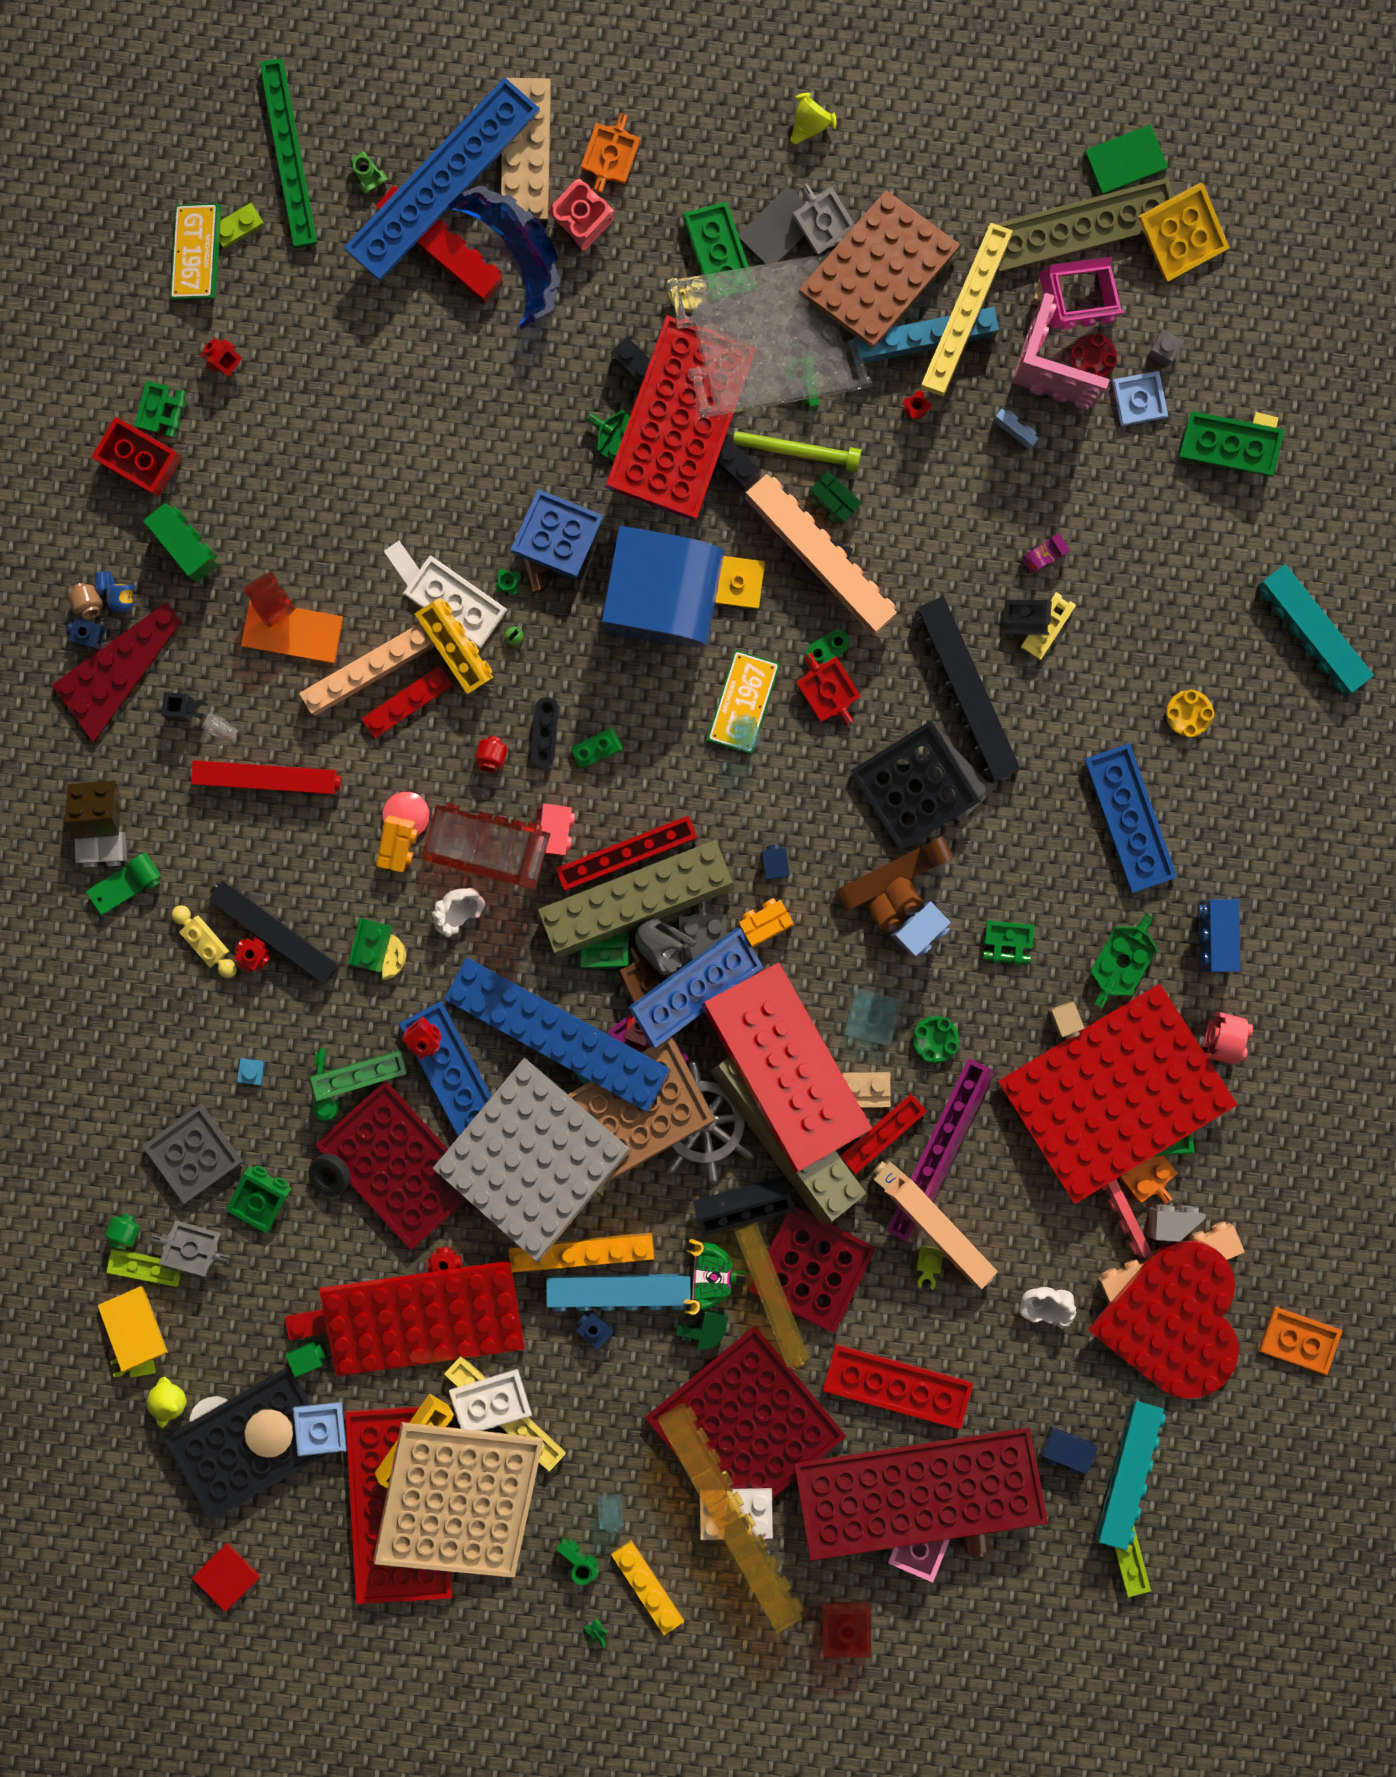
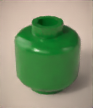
M122 1213L120 1217H111L104 1235L108 1240L107 1244L126 1250V1247H132L140 1230V1226L134 1222L135 1217Z

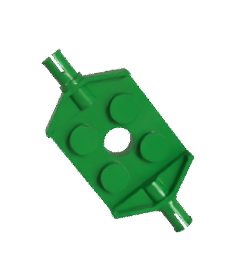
M622 410L606 420H601L590 413L586 422L595 426L597 431H599L597 451L614 462L630 416Z
M1145 913L1142 921L1136 927L1115 926L1090 970L1092 977L1100 987V994L1094 1003L1096 1006L1103 1009L1111 995L1134 994L1133 991L1153 956L1158 952V948L1147 933L1154 917ZM1120 954H1125L1129 958V963L1124 968L1119 967L1116 962Z

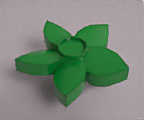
M596 1619L592 1624L584 1626L585 1631L591 1635L589 1644L598 1641L599 1645L604 1648L605 1640L603 1637L608 1635L609 1631L602 1628L601 1622Z

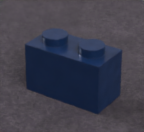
M1050 1425L1040 1453L1045 1457V1462L1055 1466L1058 1463L1067 1466L1066 1470L1079 1475L1080 1472L1088 1474L1098 1447L1095 1443Z

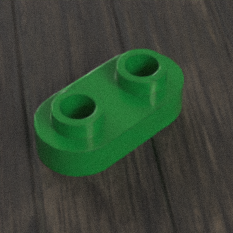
M835 630L809 645L806 650V656L809 653L813 655L815 650H820L822 656L814 658L818 664L826 663L833 657H838L847 651L850 645L849 636L841 630ZM835 638H840L843 643L841 646H836L834 644Z

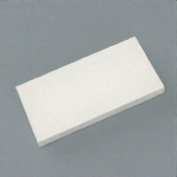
M431 555L403 593L422 608L439 598L447 601L453 612L451 614L455 620L460 621L466 630L465 635L468 640L473 641L480 649L508 611L501 604Z

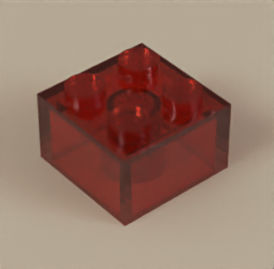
M822 1602L823 1658H871L870 1602Z

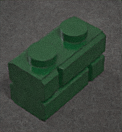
M829 471L808 491L810 503L817 509L822 507L827 512L825 516L834 525L839 523L843 526L862 506V502Z

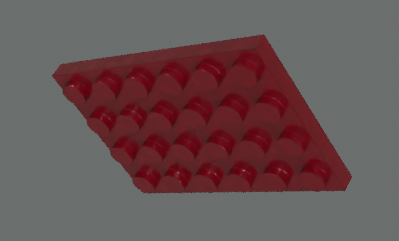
M387 1080L381 1083L315 1144L323 1154L336 1155L346 1163L351 1175L350 1184L410 1250L418 1245L466 1200L459 1191L433 1169L449 1148Z

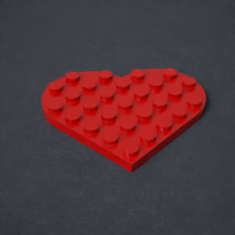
M1190 1239L1165 1244L1147 1259L1088 1330L1166 1393L1188 1399L1209 1395L1228 1381L1235 1370L1239 1356L1236 1333L1224 1317L1232 1303L1235 1292V1279L1232 1268L1226 1258L1216 1248L1206 1242Z

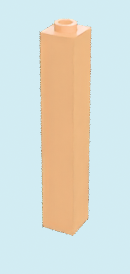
M900 1173L887 1187L885 1192L971 1283L983 1289L992 1281L998 1271L910 1178Z

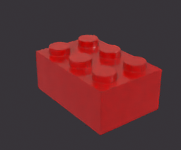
M116 416L91 456L97 463L159 498L182 459L176 451Z

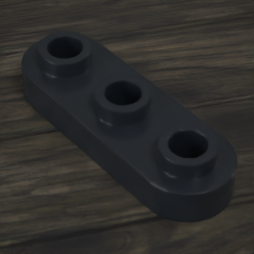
M543 697L535 705L531 760L539 768H548L555 760L559 706L551 697ZM546 705L552 708L549 714L543 712V707ZM543 729H548L550 731L548 737L541 736V731ZM542 752L548 755L545 761L539 759V754Z

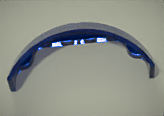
M485 186L473 187L460 193L448 206L452 210L467 213L487 224L504 240L514 254L521 269L526 290V306L519 325L520 329L523 330L549 314L555 306L554 303L558 287H560L561 275H558L556 265L558 257L554 245L546 235L545 229L539 220L530 211L526 212L516 204V199L508 194L503 196L494 191L487 190Z

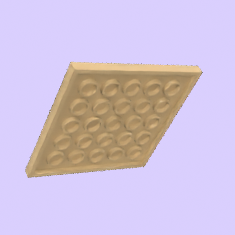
M401 1422L373 1558L374 1564L515 1577L543 1445L542 1438Z

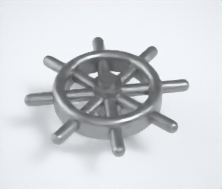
M692 1061L689 1064V1069L702 1095L703 1092L716 1094V1097L709 1105L715 1122L687 1137L683 1144L680 1141L671 1146L676 1154L667 1165L666 1171L669 1174H673L684 1158L692 1162L706 1163L709 1182L714 1184L718 1181L715 1161L726 1157L733 1150L748 1160L754 1158V1153L740 1143L744 1131V1118L719 1084L701 1081L698 1063ZM724 1101L732 1112L715 1115ZM733 1122L731 1136L716 1125ZM710 1133L725 1143L714 1152ZM700 1135L704 1153L690 1150Z

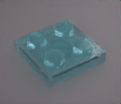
M856 988L844 1034L890 1046L902 1000Z

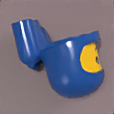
M111 571L95 572L96 591L100 595H106L109 609L117 613H124L132 609L134 604L132 590L135 589V585L115 584Z

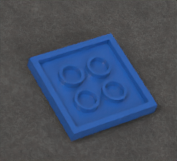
M538 489L510 553L577 580L604 516Z

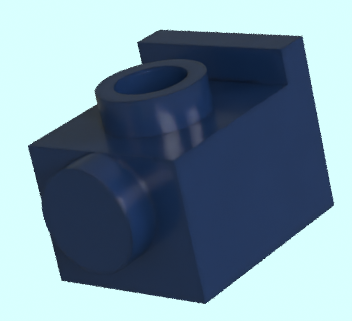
M75 618L74 622H69L66 635L70 636L69 641L100 650L107 627ZM82 628L87 630L85 636H80Z
M594 1311L589 1315L585 1312L576 1323L579 1325L576 1331L592 1344L597 1351L614 1332V1329ZM596 1326L598 1329L597 1333L591 1334L588 1330L589 1327Z

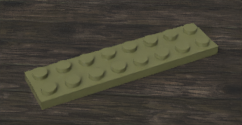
M1169 178L996 223V225L1013 230L1012 237L997 273L1145 235L1137 216L1174 197Z

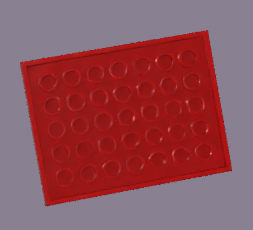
M1160 983L1079 1032L1080 1035L1063 1041L998 1081V1084L1073 1204H1076L1238 1105Z

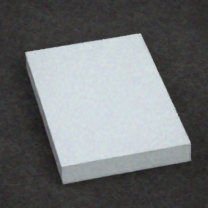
M518 1369L449 1390L460 1429L484 1431L532 1416Z

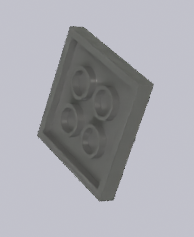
M203 1104L195 1107L142 1146L183 1204L243 1162Z

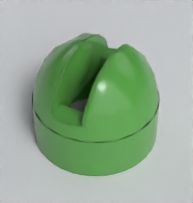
M513 626L506 630L505 640L511 646H518L523 642L524 634L519 627ZM517 630L519 633L512 641L508 638Z

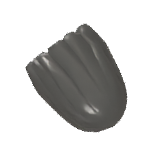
M655 917L643 922L638 927L635 935L636 946L640 953L664 977H670L677 969L680 970L682 968L680 951L684 944L693 947L697 943L686 934L670 925L662 923L660 919Z

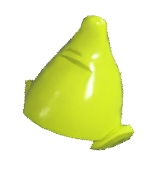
M802 93L795 96L796 100H799V104L795 112L794 128L790 138L793 144H798L811 138L829 126L832 129L836 128L835 112L830 114L810 98L811 93Z
M162 1377L157 1385L150 1390L146 1404L150 1414L156 1418L157 1424L164 1428L169 1420L175 1419L183 1413L187 1400L181 1388L172 1384L166 1377Z

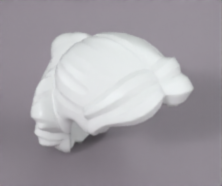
M472 888L450 891L444 896L443 900L437 901L432 912L436 930L446 937L457 934L459 926L463 925L467 919L479 918L485 906L484 899Z
M1048 1287L1028 1290L1024 1293L1019 1306V1312L1025 1319L1033 1323L1039 1321L1053 1323L1054 1326L1058 1325L1061 1329L1069 1327L1076 1317L1073 1294L1066 1290L1055 1291Z

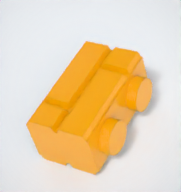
M387 816L381 835L376 861L377 867L404 872L407 866H411L414 852H410L411 843L415 844L418 836V830L414 829L416 822Z
M773 898L762 904L764 909L755 913L754 910H751L741 915L742 921L739 924L752 947L794 925L781 900L776 902Z

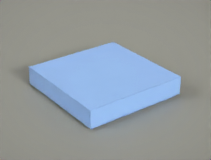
M1159 371L1112 380L1121 427L1168 418Z
M342 1402L293 1408L298 1456L347 1450Z

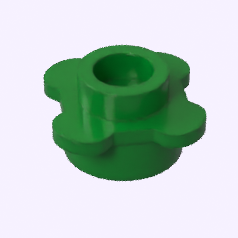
M505 569L499 570L498 583L495 584L496 591H506L510 595H515L518 592L517 583L521 579L518 572H508Z

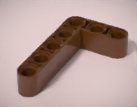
M941 836L835 890L844 910L848 911L884 893L887 887L897 878L902 877L909 880L953 858V855L944 837Z

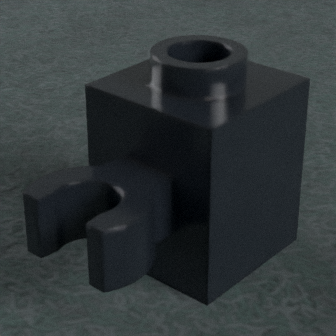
M164 692L161 716L168 721L192 723L193 715L198 719L206 718L204 713H198V708L200 706H208V703L204 700L195 701L188 694Z

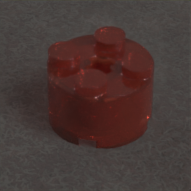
M272 571L266 572L242 588L245 595L250 597L251 605L268 628L296 610L290 597L281 588L279 581Z

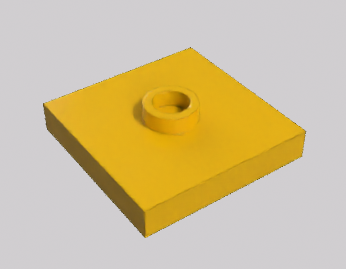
M724 556L715 604L759 609L765 561Z

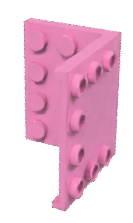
M1045 293L1033 315L1012 383L1029 388L1033 394L1043 395L1045 393L1053 396L1052 399L1065 403L1067 400L1075 403L1077 408L1088 410V408L1095 406L1106 391L1110 379L1036 356L1046 339L1049 330L1047 325L1050 319H1052L1056 304L1052 303L1054 295Z

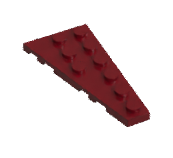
M168 602L52 684L94 743L98 740L106 725L111 722L116 711L124 704L142 679L150 664H153L163 646L168 643L181 625L182 620Z

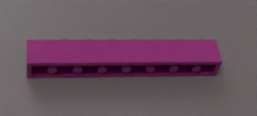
M968 1058L911 1177V1180L932 1202L944 1181L995 1073L994 1070ZM898 1206L886 1231L906 1242L914 1243L920 1228Z

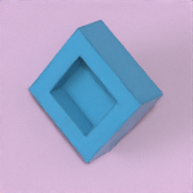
M240 1058L237 1082L262 1085L265 1061Z

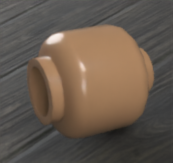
M79 583L72 588L68 595V601L75 616L84 620H90L100 614L103 602L95 586Z

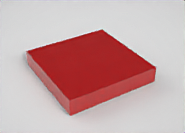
M227 1542L192 1578L226 1612L260 1578V1575Z

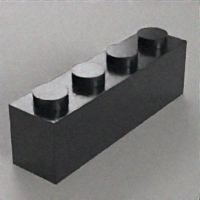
M785 1176L693 1200L702 1237L794 1212Z

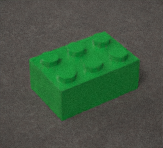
M164 503L143 520L184 572L195 582L198 583L219 566L215 561L218 557L216 553L205 542L203 544L200 542L203 537L190 524H185L188 519L175 505L171 508L167 503Z

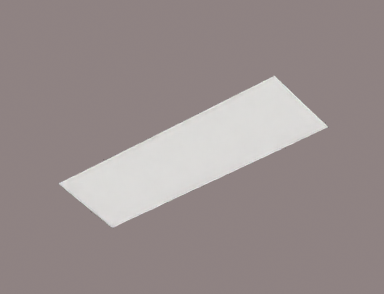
M400 541L386 549L384 553L409 586L418 573L419 568Z

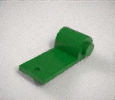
M143 853L128 862L125 868L86 892L102 916L147 888L149 891L157 887L162 876L149 855Z
M328 1047L320 1048V1054L315 1052L314 1066H318L317 1074L326 1072ZM333 1096L313 1101V1113L319 1120H330L336 1117L340 1111V1103Z

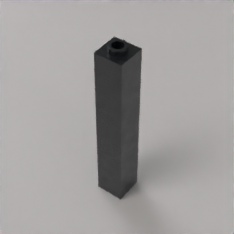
M222 880L221 883L216 882L209 892L211 896L208 900L323 984L328 983L341 965L229 882Z

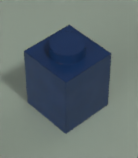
M780 844L766 846V850L762 851L765 879L789 877L786 848H780Z

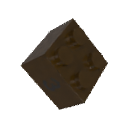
M115 780L68 784L64 822L71 839L119 835L122 798Z

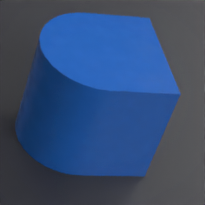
M619 526L602 619L605 633L683 647H707L725 551L715 545L686 537Z

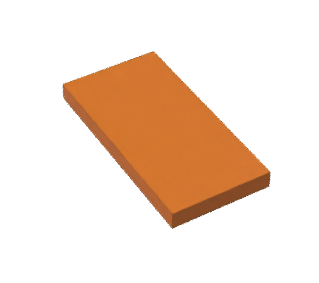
M249 600L241 646L335 664L344 617Z

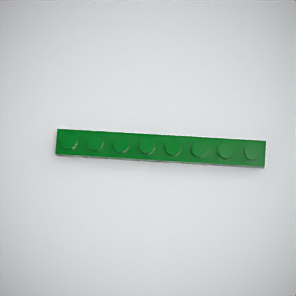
M283 58L260 62V68L293 245L295 249L317 245L318 240Z

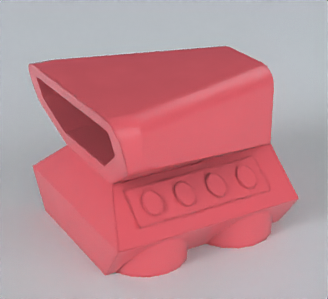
M581 179L575 180L548 211V214L572 235L582 251H585L614 220V215L612 214L614 210Z

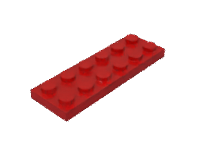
M835 1343L822 1390L961 1429L973 1382Z

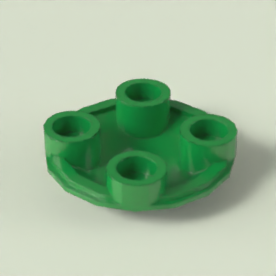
M930 1016L920 1021L914 1029L912 1036L913 1047L917 1054L925 1061L932 1063L944 1062L958 1051V1031L948 1018Z

